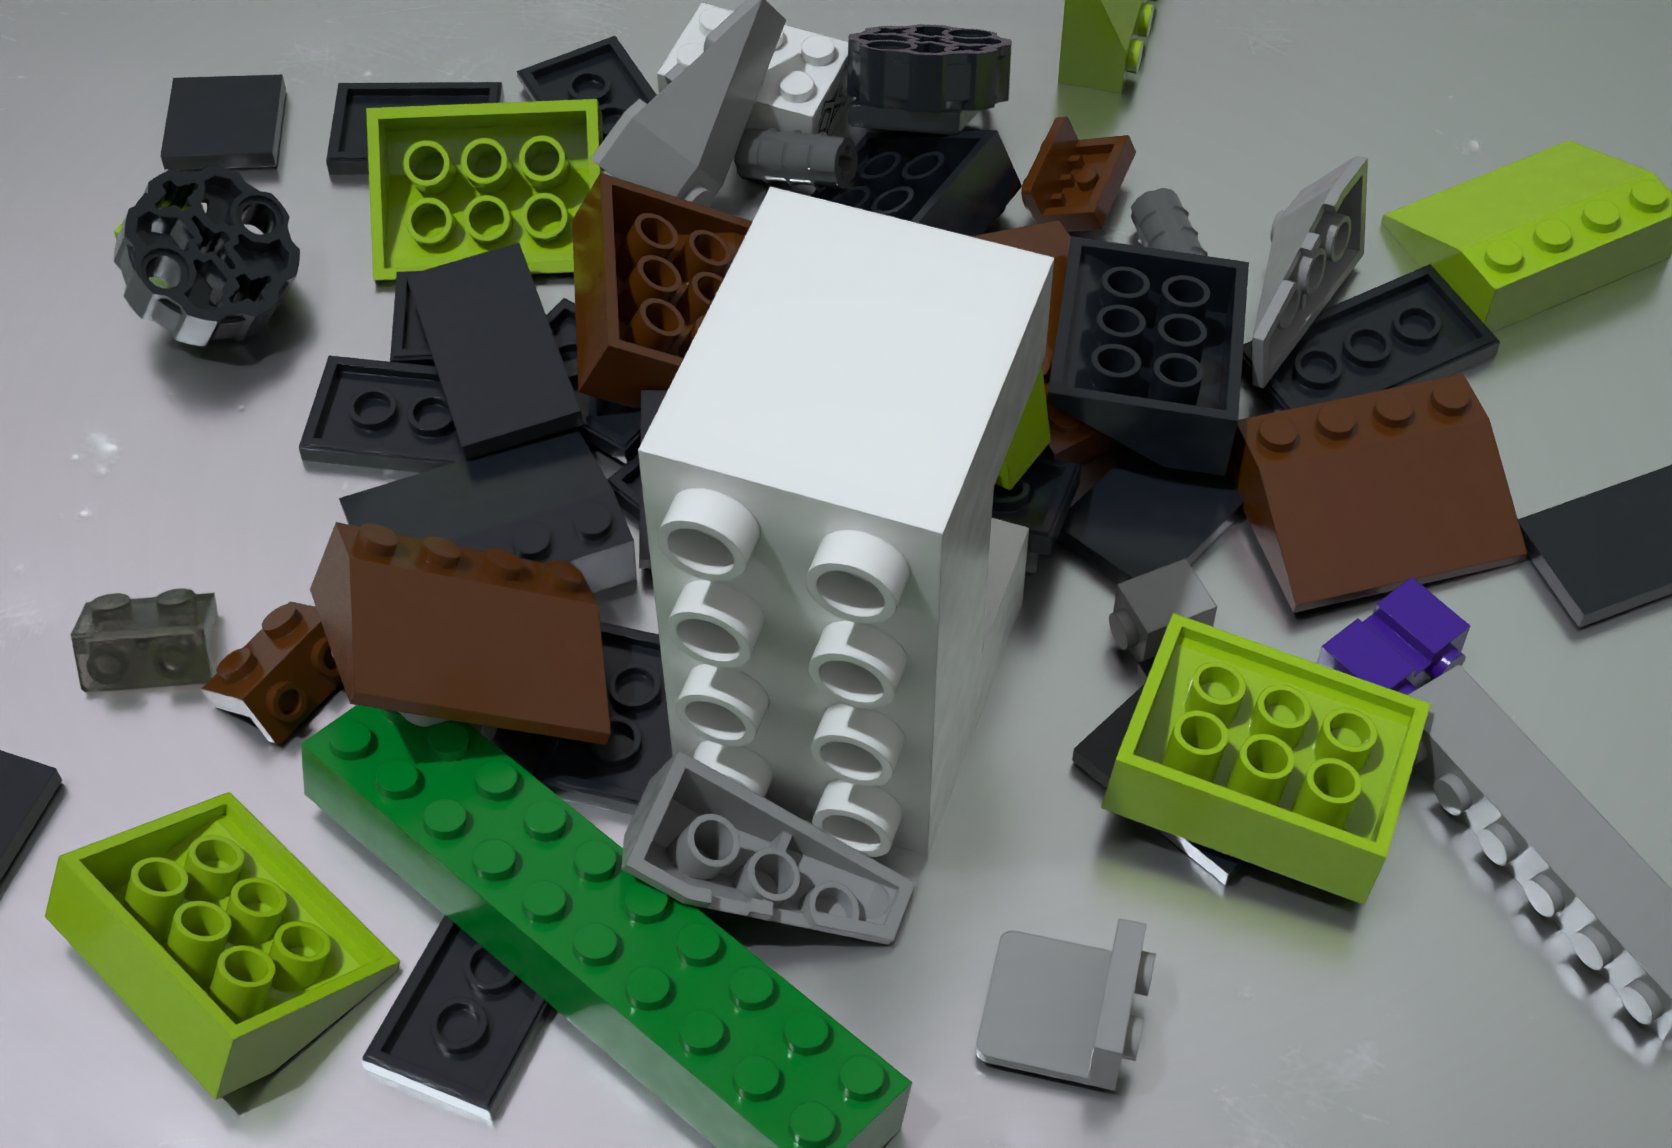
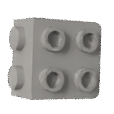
M1118 918L1112 951L1015 930L1003 933L999 940L976 1041L977 1056L982 1061L1115 1090L1121 1058L1136 1061L1144 1017L1130 1015L1134 993L1148 996L1156 953L1142 951L1147 924Z

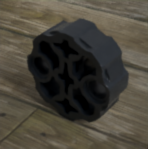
M917 24L911 26L865 28L863 32L848 36L847 95L858 98L860 103L878 108L904 109L911 112L941 113L946 111H977L994 108L995 104L1009 100L1012 41L1011 39L999 37L997 33L987 30L957 28L946 25Z
M209 165L201 171L182 172L171 169L159 174L148 182L143 196L136 205L128 209L117 237L114 249V263L120 268L126 284L124 298L141 319L158 323L169 330L173 338L180 342L205 347L214 340L230 338L242 342L254 336L265 328L279 302L283 301L297 276L300 249L294 244L289 233V214L272 193L257 190L246 183L237 171ZM201 203H206V204H207V212H206V213H205V211L201 208V206H200ZM244 224L257 227L263 234H255L249 231ZM149 277H158L166 281L171 288L158 287L149 280Z

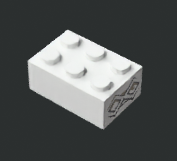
M706 3L700 4L657 72L659 93L668 85L664 75L677 63L686 68L704 52L706 37L734 11ZM784 25L745 129L768 130L769 128H776L778 131L785 132L800 130L807 134L825 132L827 135H831L852 97L847 95L848 42Z

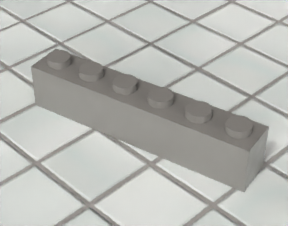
M1460 664L1408 694V696L1431 703L1413 766L1434 788L1435 795L1443 808L1452 815H1458L1479 838L1480 845L1485 854L1494 863L1504 866L1521 884L1532 906L1543 916L1550 917L1569 937L1579 958L1588 967L1598 970L1621 995L1625 1008L1633 1018L1642 1024L1648 1025L1662 1041L1672 1036V889Z

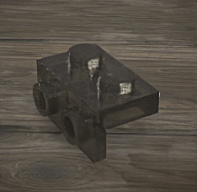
M178 588L162 592L157 597L130 599L126 594L112 593L99 596L91 602H86L70 634L81 690L90 693L206 684L214 673L209 640L218 618L215 593L195 594L191 589Z

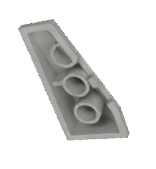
M746 0L706 37L704 52L686 68L677 63L664 75L668 85L648 104L638 99L623 113L590 159L613 177L711 208L714 197L725 182L786 19L766 0Z
M1355 156L1301 190L1285 211H1279L1271 228L1270 239L1272 245L1252 337L1253 386L1260 388L1266 386L1364 255L1368 158Z
M680 750L649 780L624 834L621 869L684 904L887 945L894 941L915 886V882Z

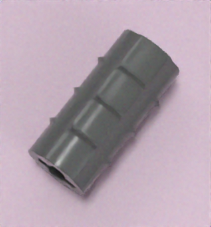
M769 128L768 130L744 129L734 156L737 173L743 179L761 180L766 184L781 182L788 183L791 186H797L798 184L811 185L816 189L823 187L848 188L855 177L858 161L855 143L850 137L830 136L825 132L807 134L800 130L785 132L778 131L776 128Z
M1160 188L1154 191H1147L1132 204L1131 219L1139 235L1138 241L1144 247L1208 256V253L1202 248L1198 240V232L1192 227L1188 219L1189 212L1183 208L1178 195L1173 190Z

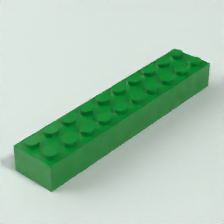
M355 705L301 743L305 796L717 1148H882L901 1129L912 1081L694 905L684 904L622 870L623 848L470 724L449 720L422 727L411 723L397 711Z

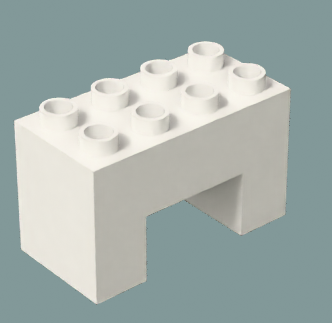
M770 186L638 449L672 755L678 750L686 753L790 813L811 820L813 826L868 857L885 855L889 852L892 845L928 856L1022 605L1029 528L992 518L993 492L996 479L1045 358L1054 257Z

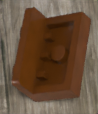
M1067 116L1056 117L1045 140L1041 144L1040 151L1021 188L1023 204L1031 212L1035 223L1040 224L1059 220L1067 232L1102 229L1136 154L1130 136L1123 135L1078 140Z
M290 601L288 604L273 610L263 620L262 629L243 648L228 654L217 666V674L201 688L215 708L249 716L269 742L283 743L342 682L316 606Z

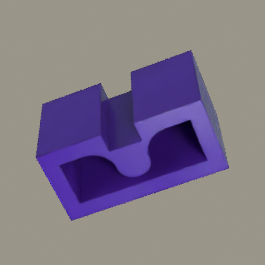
M1411 577L1379 601L1371 616L1363 622L1357 618L1323 644L1317 664L1408 695L1455 666L1463 665L1466 656L1462 653V649L1470 625Z

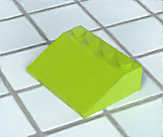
M1065 0L1058 83L1122 94L1128 72L1138 73L1144 42L1137 39L1138 36L1148 37L1154 5L1148 4L1149 0Z
M597 99L366 108L374 282L396 281L397 272L423 271L515 243H520L531 275L574 274L572 219L599 174H604V169L590 159L603 142L602 112Z
M1571 140L1383 214L1381 221L1419 267L1422 268L1431 264L1491 332H1495L1666 260L1672 254V192L1649 170Z
M1173 613L1116 757L1101 808L1365 905L1388 855L1431 703Z
M230 792L59 855L45 913V918L215 1100L274 1072L396 973L401 962Z

